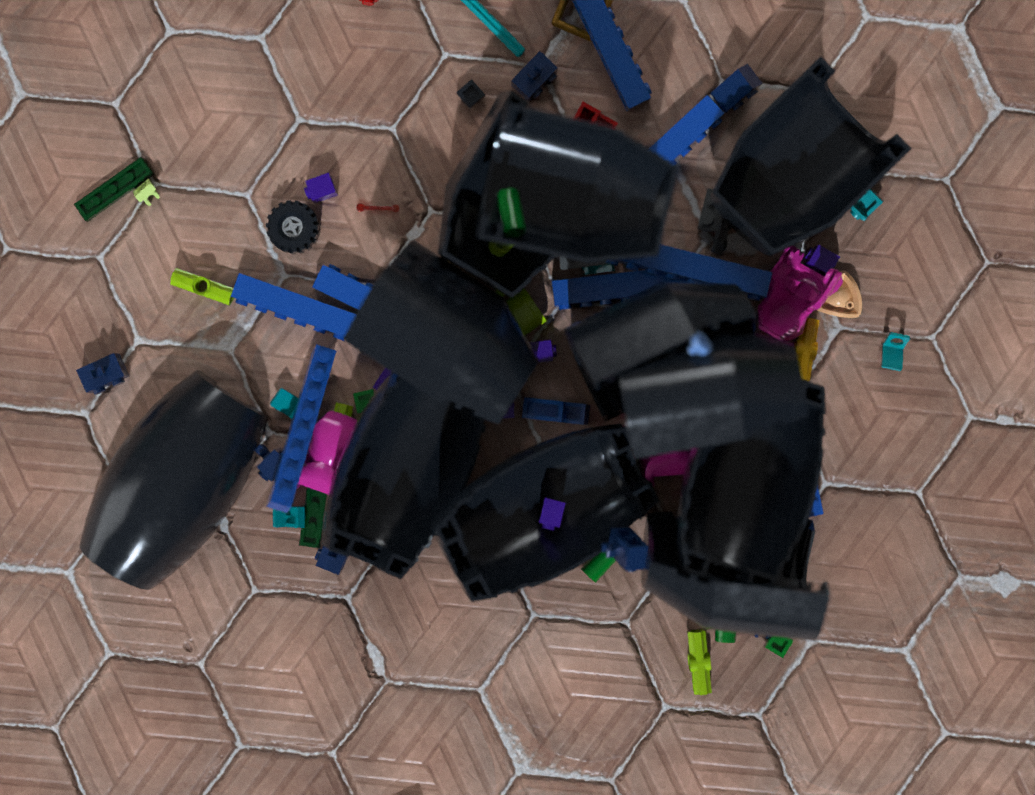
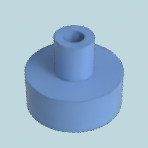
M701 332L696 333L690 338L692 345L688 347V351L691 355L698 353L701 356H705L712 351L709 340Z

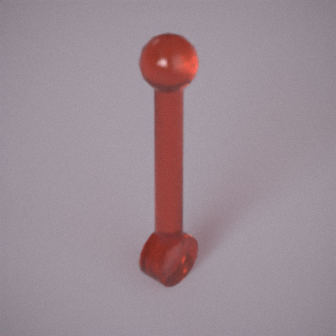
M359 203L356 206L359 212L364 210H392L393 212H398L400 209L397 204L393 206H364L362 203Z

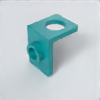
M894 332L888 334L882 344V368L896 371L903 369V349L910 340L909 335ZM898 338L903 341L900 343H894L891 340Z
M280 388L270 402V405L292 419L298 398L285 389Z

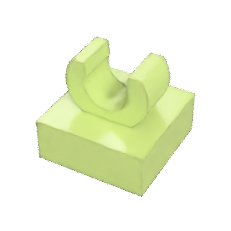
M149 178L133 191L135 198L140 203L144 200L148 206L152 205L148 200L150 195H154L157 199L160 198L155 185Z

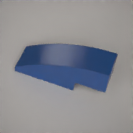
M524 397L522 418L588 425L590 405Z

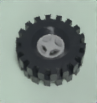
M288 200L284 204L281 202L278 204L279 207H274L271 210L273 211L271 215L268 214L267 219L269 221L266 223V228L268 229L267 236L272 244L285 253H305V250H310L311 246L317 243V236H320L319 228L321 227L318 217L308 205L295 200V202Z

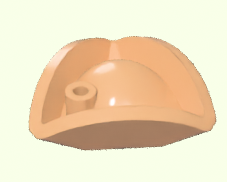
M840 271L843 280L841 287L837 292L829 296L823 306L817 311L838 317L857 318L862 311L860 290L848 272Z

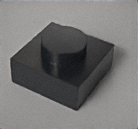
M472 79L456 92L469 109L485 97L483 91Z

